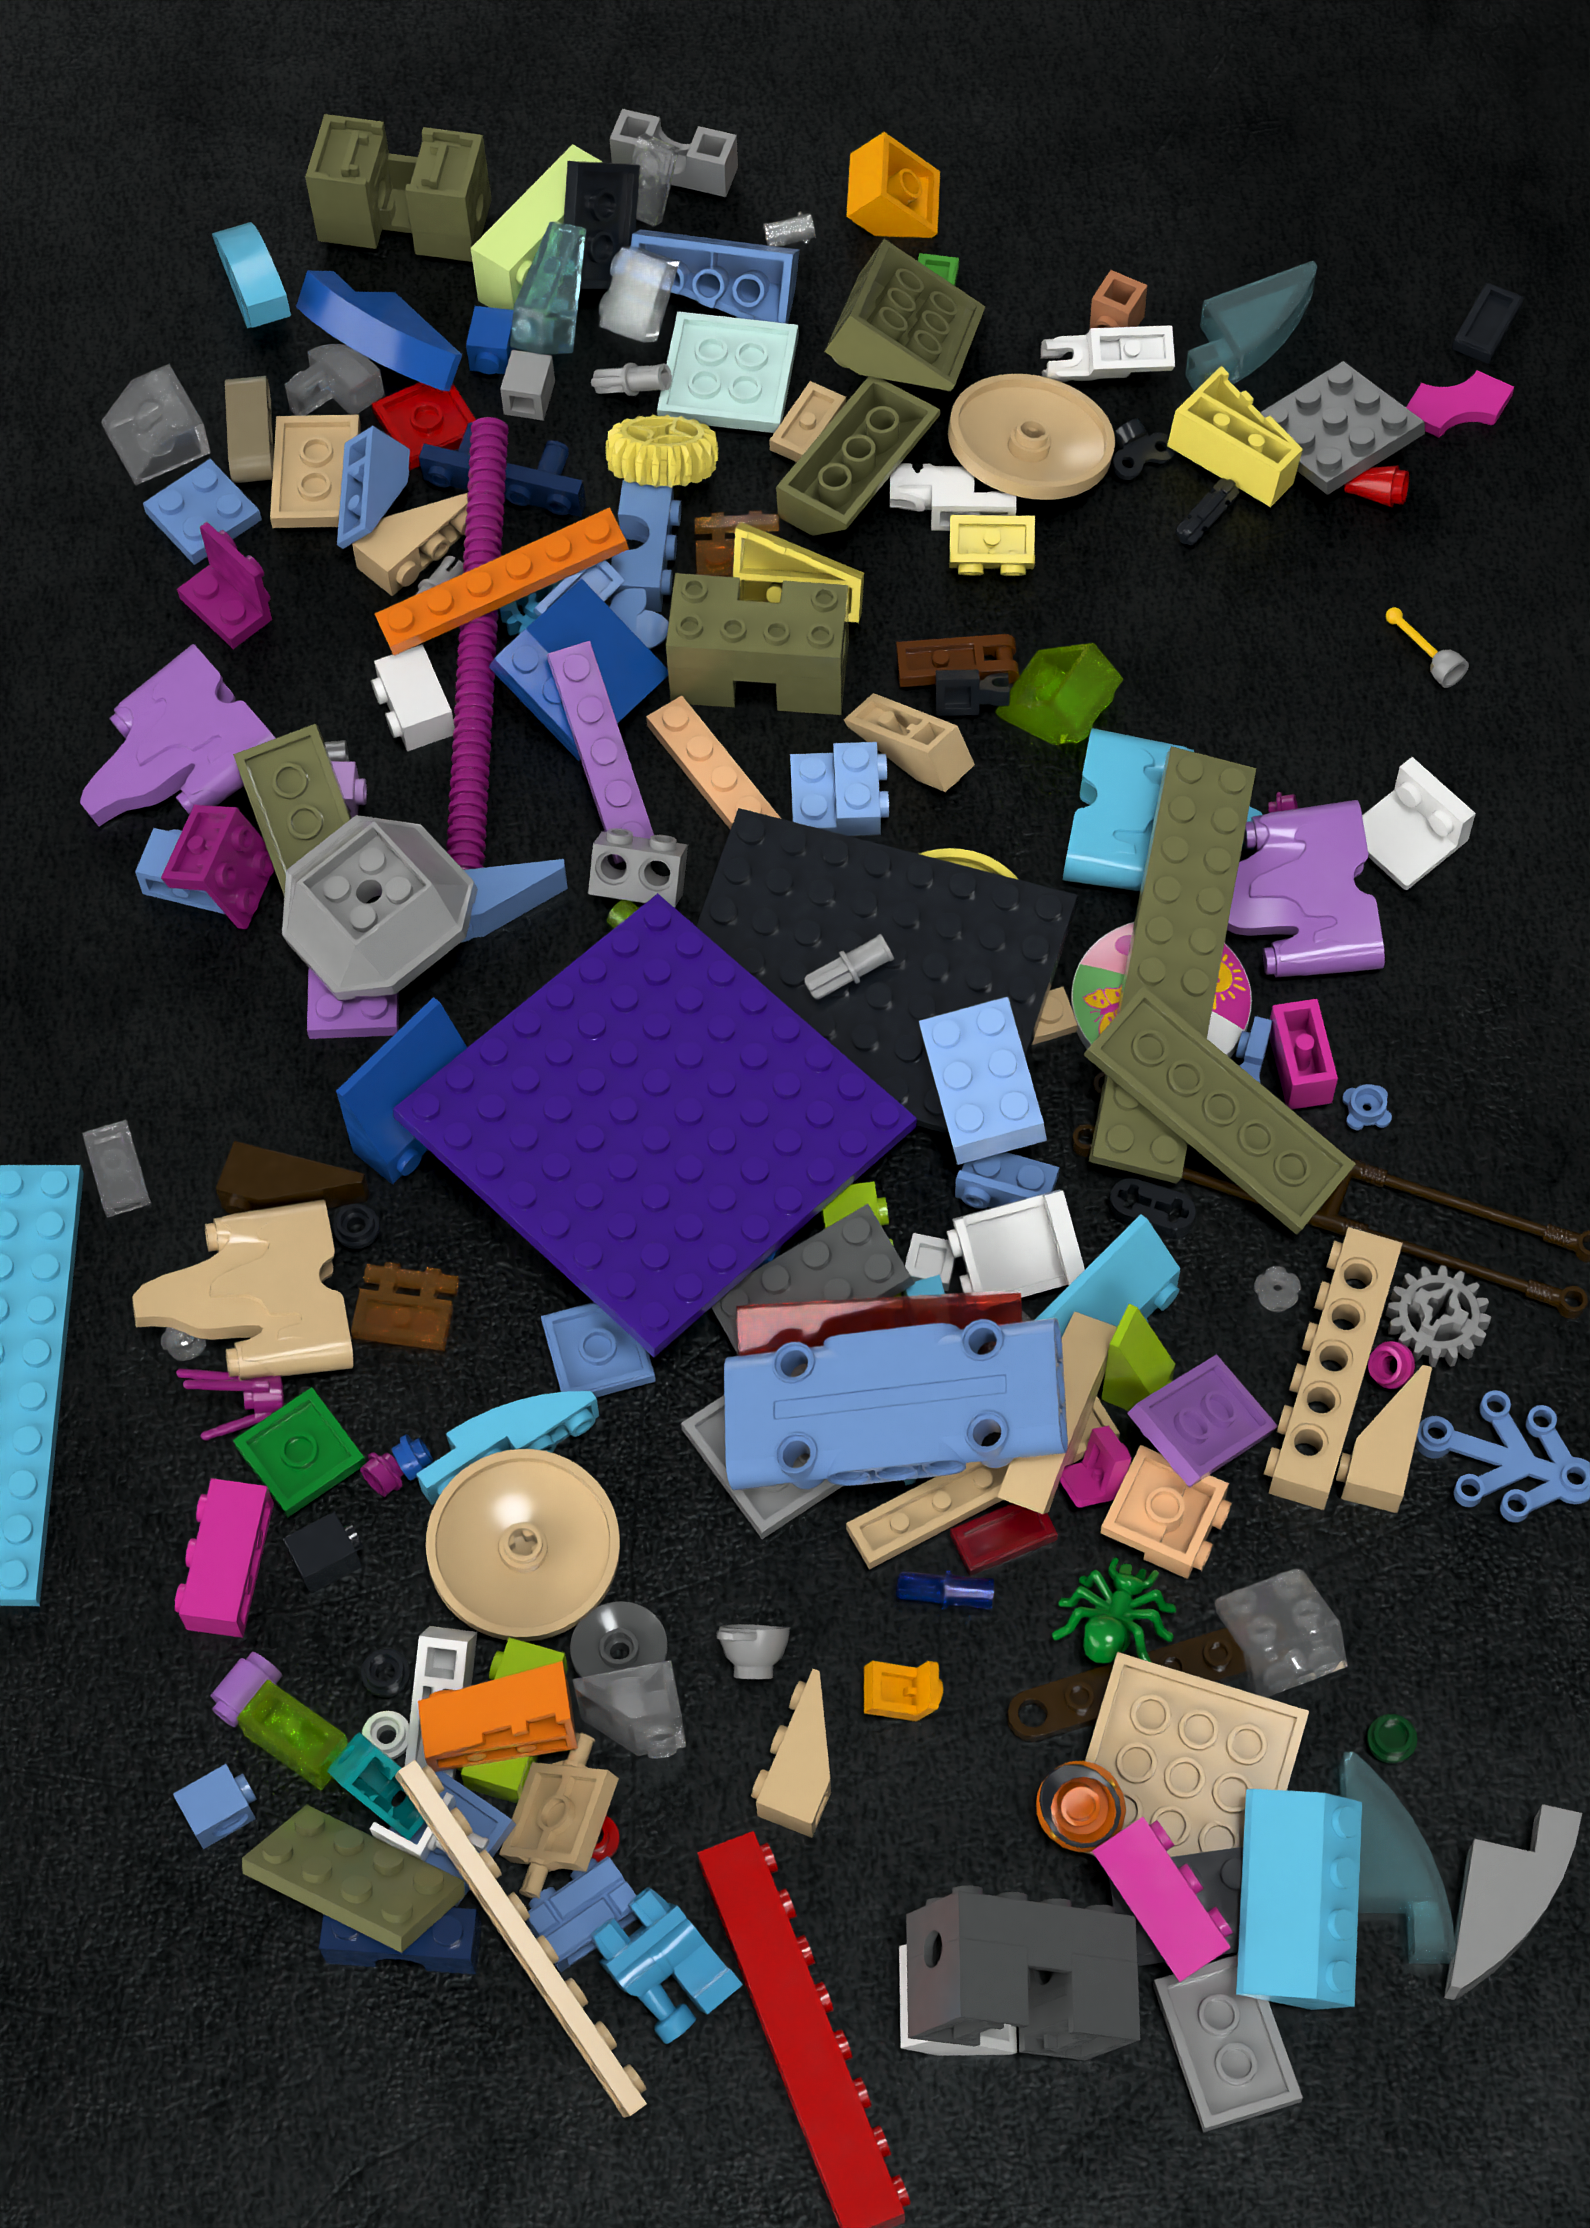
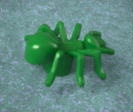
M1113 1558L1108 1573L1114 1580L1113 1584L1117 1591L1111 1593L1098 1570L1090 1572L1088 1577L1084 1575L1079 1578V1583L1087 1588L1094 1586L1096 1583L1105 1601L1083 1586L1077 1587L1070 1598H1061L1058 1605L1060 1607H1074L1081 1598H1085L1096 1607L1095 1609L1087 1607L1076 1608L1067 1624L1052 1633L1054 1641H1057L1072 1633L1081 1618H1090L1085 1625L1083 1647L1085 1654L1096 1663L1103 1664L1115 1660L1117 1652L1121 1653L1129 1647L1132 1633L1135 1638L1136 1652L1139 1659L1152 1662L1146 1650L1143 1628L1134 1623L1133 1620L1147 1618L1152 1621L1158 1636L1168 1642L1173 1640V1634L1164 1628L1158 1611L1135 1608L1155 1601L1160 1611L1175 1613V1605L1166 1603L1161 1591L1157 1589L1134 1600L1132 1599L1133 1595L1139 1594L1143 1589L1153 1586L1158 1578L1159 1572L1157 1570L1152 1571L1149 1578L1146 1579L1145 1569H1141L1136 1576H1133L1132 1565L1123 1564L1118 1573L1116 1568L1119 1560L1118 1558Z

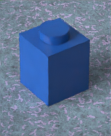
M481 306L474 307L466 343L470 371H478L484 374H505L511 351L516 350L518 341L515 310Z

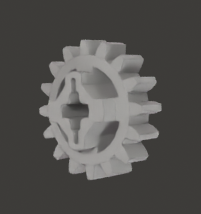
M1425 1266L1421 1267L1418 1280L1408 1273L1404 1276L1402 1287H1394L1390 1298L1393 1302L1388 1304L1386 1316L1393 1319L1389 1323L1388 1333L1401 1335L1398 1342L1414 1349L1412 1354L1415 1362L1422 1355L1429 1356L1430 1367H1435L1439 1357H1445L1446 1362L1451 1367L1455 1366L1458 1353L1469 1359L1473 1355L1474 1345L1482 1346L1486 1336L1483 1330L1488 1329L1491 1316L1484 1314L1489 1301L1487 1298H1475L1480 1286L1477 1282L1468 1286L1462 1283L1464 1272L1459 1271L1454 1278L1447 1276L1446 1266H1441L1437 1275H1431L1429 1269ZM1460 1303L1463 1305L1466 1311L1461 1309ZM1443 1307H1446L1441 1318L1437 1319L1434 1325L1431 1326L1432 1318L1436 1313L1439 1314ZM1410 1321L1415 1323L1417 1331L1414 1329Z

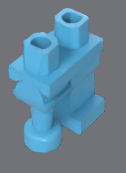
M647 1887L628 1904L643 1924L639 1929L628 1937L616 1920L610 1918L592 1932L591 1937L598 1951L603 1956L599 1961L601 1966L610 1974L619 1988L630 1995L637 1996L657 2017L658 2021L654 2026V2030L663 2043L668 2044L690 2028L697 2018L686 2004L674 2006L661 1985L665 1979L672 1975L697 2009L706 2014H709L743 1984L732 1970L727 1968L681 1909L677 1905L667 1904L660 1895Z

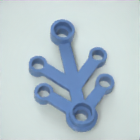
M1493 1390L1484 1395L1480 1404V1413L1486 1421L1492 1423L1505 1447L1454 1431L1452 1424L1439 1416L1427 1417L1419 1424L1415 1445L1424 1456L1441 1458L1449 1453V1451H1453L1499 1466L1479 1477L1473 1474H1466L1458 1479L1454 1488V1497L1462 1506H1476L1480 1503L1482 1497L1528 1476L1545 1481L1546 1483L1528 1492L1518 1489L1508 1491L1500 1505L1501 1514L1508 1521L1521 1522L1528 1516L1529 1512L1557 1499L1569 1504H1582L1590 1500V1463L1582 1458L1571 1456L1555 1429L1557 1416L1547 1406L1539 1405L1531 1409L1526 1419V1428L1532 1436L1540 1439L1552 1462L1533 1455L1509 1414L1511 1407L1510 1399L1501 1391ZM1496 1401L1502 1405L1503 1411L1493 1412L1488 1408L1487 1403ZM1542 1416L1548 1420L1549 1426L1539 1427L1534 1423L1533 1418ZM1430 1428H1438L1443 1431L1445 1437L1441 1439L1432 1438L1428 1430ZM1569 1473H1576L1582 1477L1583 1483L1579 1485L1572 1484L1568 1480L1567 1475ZM1463 1485H1472L1476 1488L1478 1494L1472 1497L1467 1496L1462 1492L1461 1487ZM1518 1500L1523 1504L1524 1510L1515 1512L1509 1508L1507 1502Z

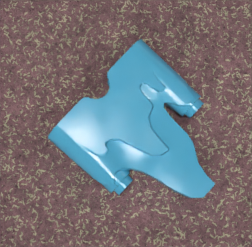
M1091 728L1080 788V798L1089 806L1078 809L1074 814L1063 880L1140 891L1167 752L1171 746L1194 752V750L1169 743ZM1249 806L1247 822L1251 821V817L1263 814ZM1243 839L1242 850L1255 851L1254 848H1246Z

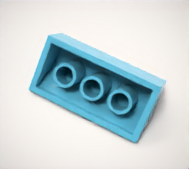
M1140 1214L1035 1320L1056 1318L1062 1338L1075 1311L1118 1327L1128 1304L1138 1307L1146 1321L1149 1322L1147 1318L1157 1307L1163 1311L1177 1297L1180 1290L1177 1288L1180 1267L1149 1220Z
M1268 1789L1246 1790L1237 1995L1310 2010L1355 2006L1362 1802L1319 1792Z

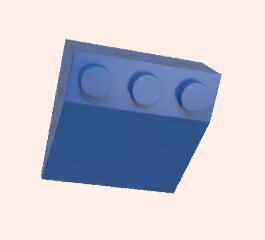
M580 579L524 629L489 665V668L578 761L580 756L547 659L548 653L583 642H591L617 724L668 676V669L583 579Z
M434 997L336 1090L353 1153L391 1184L402 1175L406 1176L413 1172L419 1165L422 1155L428 1150L394 1118L393 1108L467 1049L466 1044L443 1006Z

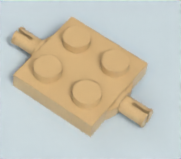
M576 1733L578 1749H571L567 1760L553 1764L532 1762L521 1797L518 1800L512 1817L516 1826L504 1841L499 1853L509 1862L529 1865L519 1893L532 1899H540L544 1882L550 1871L568 1869L587 1872L619 1779L608 1770L586 1767L595 1739L583 1733Z

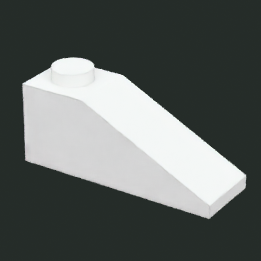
M429 1626L419 1635L405 1766L413 1760L417 1761L421 1769L427 1765L424 1755L418 1701L429 1698L430 1694L437 1691L458 1690L471 1686L477 1632ZM456 1769L443 1771L455 1779Z

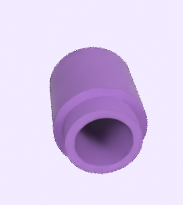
M251 1652L246 1660L240 1658L211 1694L212 1699L216 1702L212 1710L232 1727H236L239 1722L249 1726L279 1689L276 1683L282 1677L281 1672L268 1660L255 1652Z

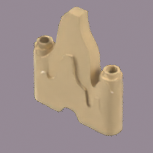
M324 1199L214 1218L213 1223L205 1224V1235L208 1252L217 1251L216 1255L194 1266L151 1280L143 1284L132 1297L136 1327H171L196 1338L210 1340L250 1338L236 1342L232 1349H226L229 1377L238 1376L239 1380H248L267 1376L282 1377L353 1368L352 1342L343 1295L336 1290L327 1288L322 1283L333 1274L332 1259L335 1254L328 1211Z

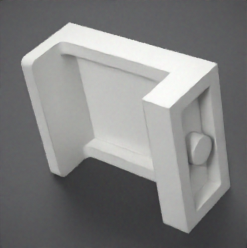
M1060 1189L954 1218L952 1221L955 1229L947 1231L953 1257L962 1256L967 1271L966 1275L959 1276L966 1303L975 1301L976 1308L979 1311L988 1309L989 1306L1070 1285L1085 1270L1064 1191Z

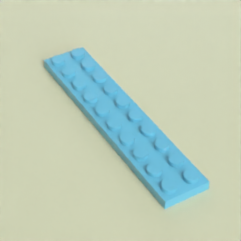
M0 1165V1606H40L84 1175L80 1165Z

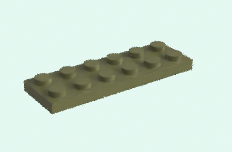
M1144 985L1084 1053L1085 1057L1296 1235L1304 1228L1356 1165Z

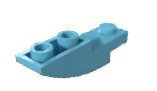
M591 1391L542 1394L499 1406L469 1419L446 1433L451 1451L417 1473L422 1493L431 1505L435 1504L444 1488L458 1473L477 1460L494 1453L514 1449H535L553 1453L558 1443L570 1435L573 1437L580 1436L594 1425L596 1418L599 1417L597 1398Z

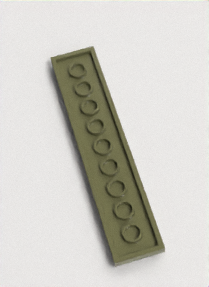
M1172 746L1167 752L1117 1015L1144 985L1207 1038L1256 768ZM1105 1073L1089 1162L1177 1184L1182 1178L1188 1143Z

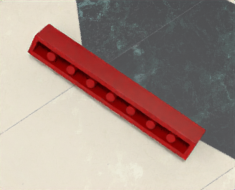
M751 1831L697 1852L700 1869L839 2228H893L905 2223L903 2207L911 2205L908 2193L901 2176L898 2174L891 2177L883 2159L891 2155L887 2140L880 2125L871 2128L864 2109L872 2106L868 2092L861 2077L854 2080L851 2078L845 2061L853 2058L849 2044L842 2029L835 2032L832 2030L826 2014L834 2011L831 1999L823 1981L817 1984L813 1982L808 1966L815 1964L814 1957L805 1935L796 1938L789 1920L797 1917L787 1889L777 1891L771 1874L777 1872L778 1867L768 1842L759 1845L755 1832Z

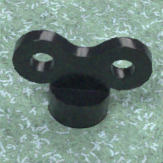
M1135 418L1123 424L1114 432L1115 444L1119 451L1115 453L1111 460V468L1119 478L1131 480L1139 475L1143 464L1147 462L1167 463L1173 457L1175 450L1167 446L1169 440L1167 434L1157 432L1149 436L1140 419ZM1155 444L1162 445L1164 452L1157 451ZM1122 461H1129L1132 465V468L1124 467Z

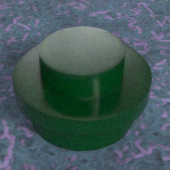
M1386 1714L1378 1717L1371 1724L1367 1733V1743L1370 1751L1377 1759L1385 1763L1397 1764L1406 1761L1414 1753L1417 1745V1733L1414 1726L1406 1718L1396 1714Z

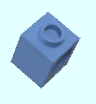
M226 1764L173 1794L203 1849L256 1819L248 1804L257 1800L243 1773L234 1778Z

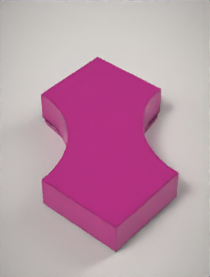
M1476 371L1467 381L1455 386L1434 387L1421 383L1406 408L1424 421L1425 432L1440 437L1450 427L1464 422H1480L1494 425L1512 397L1514 386Z

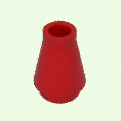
M1398 465L1372 467L1345 484V493L1355 494L1389 507H1393L1394 504L1403 505L1408 492L1409 472L1400 470Z

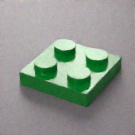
M312 1387L233 1440L237 1450L262 1484L268 1487L272 1498L287 1518L366 1464L362 1453Z

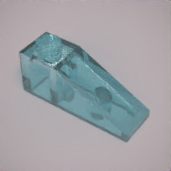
M556 221L549 222L514 304L510 347L539 355L573 353L586 234L585 228Z

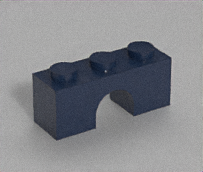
M451 1908L401 1953L323 1914L319 1950L327 1964L377 1967V1960L401 1959L422 1964L426 1971L476 1974L482 1923L477 1909Z

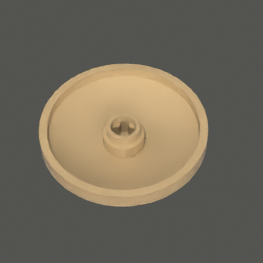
M1031 374L997 375L972 384L956 399L948 424V439L955 457L968 472L983 483L999 491L1029 499H1062L1091 489L1107 473L1115 448V436L1112 425L1103 410L1093 400L1079 390L1060 381Z
M514 1449L494 1453L477 1460L463 1469L449 1482L440 1494L431 1512L426 1533V1554L430 1575L438 1594L446 1606L461 1621L478 1632L494 1638L508 1640L510 1637L520 1641H535L556 1636L573 1628L602 1602L611 1587L618 1567L620 1534L611 1501L600 1484L586 1470L571 1460L551 1452L535 1449Z

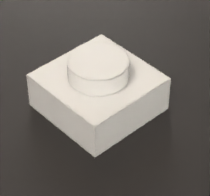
M913 1233L905 1264L913 1281L940 1275L944 1291H948L956 1258L953 1257L949 1240Z

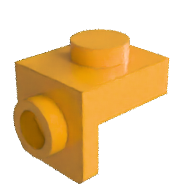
M871 1661L864 1666L865 1714L917 1722L938 1709L943 1695V1684L941 1679H939L938 1662L927 1661L917 1668Z

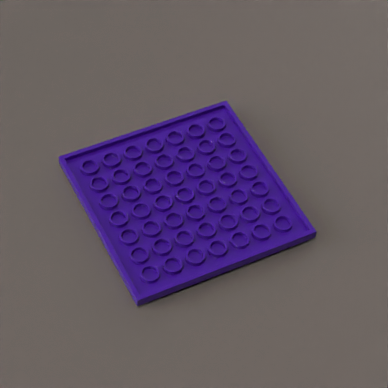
M658 893L393 1108L394 1118L653 1357L659 1354L916 1128L917 1118Z

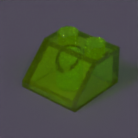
M1094 643L1038 650L1010 689V706H998L995 713L1001 719L1052 745L1081 742L1090 734L1091 728H1093L1092 724L1100 712L1113 701L1114 692L1123 678Z

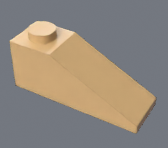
M873 693L844 719L847 727L865 741L877 742V750L882 754H886L887 758L914 779L946 792L975 765L957 725Z
M1422 1365L1356 1438L1352 1454L1342 1453L1336 1481L1344 1482L1341 1499L1394 1513L1398 1512L1404 1495L1432 1367Z

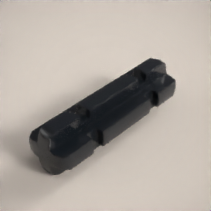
M1220 479L1211 489L1213 494L1208 492L1188 514V517L1177 526L1175 533L1182 544L1195 545L1204 535L1202 530L1206 532L1224 513L1227 505L1230 506L1239 496V489L1235 486L1236 483L1233 480Z

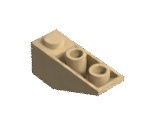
M468 493L382 518L371 533L352 543L357 568L391 596L396 594L402 587L411 585L424 568L431 562L441 559L447 553L449 547L465 535Z
M812 1669L807 1683L798 1682L789 1705L790 1709L795 1710L788 1727L784 1725L779 1726L770 1750L771 1753L776 1754L769 1771L764 1769L760 1771L751 1795L752 1798L757 1799L758 1817L811 1838L815 1833L831 1794L820 1671Z

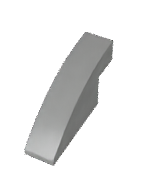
M1542 1804L1534 1818L1529 1851L1474 1839L1467 1853L1444 1998L1455 2000L1494 1973L1520 1947L1538 1923L1564 1877L1575 1848L1582 1813Z

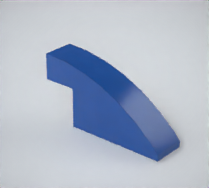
M307 271L296 308L312 322L342 343L375 362L442 391H450L462 354L395 292H355L334 271Z

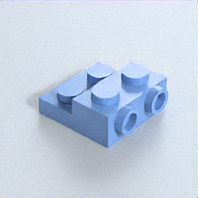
M877 742L833 743L834 753L790 754L793 822L846 836L881 835V818L889 817L888 791H879V780H887L886 754H877Z

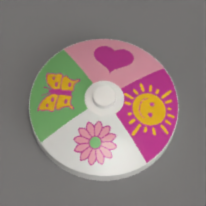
M1134 922L1118 927L1100 938L1086 952L1076 970L1072 985L1071 1007L1078 1025L1077 1034L1086 1049L1092 1045L1117 1015ZM1224 943L1207 1039L1230 1058L1238 1048L1242 1031H1247L1252 998L1249 980L1241 962Z

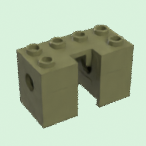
M324 114L305 176L318 241L377 249L383 229L412 233L415 254L472 262L471 247L482 236L492 200L483 135L423 127V142L418 157L389 153L384 122Z
M675 573L666 640L670 700L673 701L683 696L688 704L735 708L737 681L776 683L777 711L841 715L849 645L848 585L783 581L781 603L741 601L740 578Z

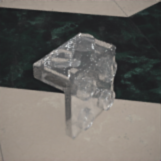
M1293 1569L1216 1599L1215 1607L1217 1614L1244 1653L1250 1689L1253 1694L1267 1698L1348 1667L1340 1622L1304 1571Z

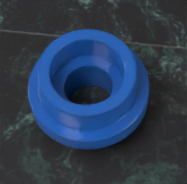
M405 1434L400 1437V1443L392 1448L398 1465L410 1481L417 1478L418 1472L433 1463V1458L421 1438L413 1441L409 1435Z

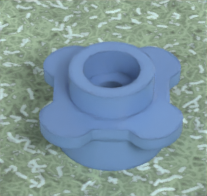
M1370 1084L1361 1085L1356 1089H1347L1342 1098L1349 1111L1346 1119L1347 1125L1354 1130H1360L1368 1125H1376L1380 1128L1388 1126L1392 1115L1386 1110L1387 1091L1381 1086ZM1369 1105L1371 1110L1366 1111L1363 1109V1106Z

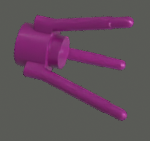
M182 1368L176 1372L180 1378L194 1379L183 1382L185 1389L243 1391L245 1410L254 1409L255 1414L202 1432L201 1438L203 1440L223 1436L255 1425L271 1415L272 1412L284 1406L281 1376L239 1380L238 1376L229 1377L228 1372Z

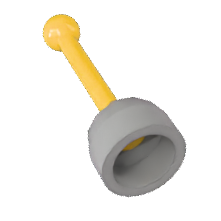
M1392 607L1388 609L1386 620L1390 624H1397L1433 658L1430 672L1435 680L1444 688H1449L1462 679L1468 670L1469 663L1459 653L1451 649L1438 652L1402 618L1403 614L1399 608Z

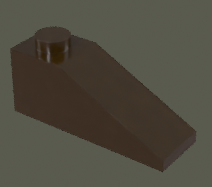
M234 1141L216 1186V1192L222 1208L229 1214L322 1199L325 1200L328 1209L367 1202L370 1195L366 1177L363 1173Z

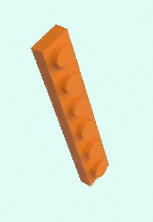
M609 507L375 613V616L395 656L629 550L628 544Z

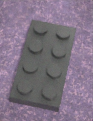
M866 1204L748 1274L715 1303L712 1309L738 1356L775 1352L784 1344L790 1342H801L810 1346L914 1285L915 1282L869 1204Z

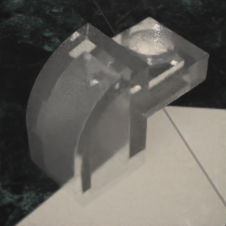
M327 344L308 351L310 367L305 371L298 372L290 381L284 384L290 410L296 416H306L332 397L350 415H357L370 406L371 403L376 402L385 395L380 369L368 357L343 344Z

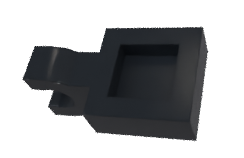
M979 669L936 670V716L979 715V704L1010 706L1008 673H995L987 676L984 680H980Z

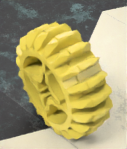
M652 414L650 417L637 416L635 419H625L622 423L613 425V428L608 431V440H606L608 470L612 471L614 476L624 478V481L628 483L637 482L640 486L654 485L655 488L658 486L672 488L674 485L687 486L690 482L699 483L702 479L710 477L712 472L716 470L718 442L716 441V433L708 425L699 423L695 419L687 420L683 416L670 417L668 414L665 416Z

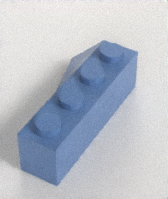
M639 230L632 234L628 275L677 295L681 294L696 300L698 303L710 308L719 309L736 316V318L788 324L796 287L799 250Z

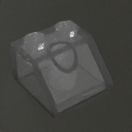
M170 364L131 380L101 421L102 427L135 485L211 453L204 424Z
M671 1660L573 1679L581 1719L637 1756L648 1754V1757L653 1759L665 1758L675 1754L677 1748L686 1747Z

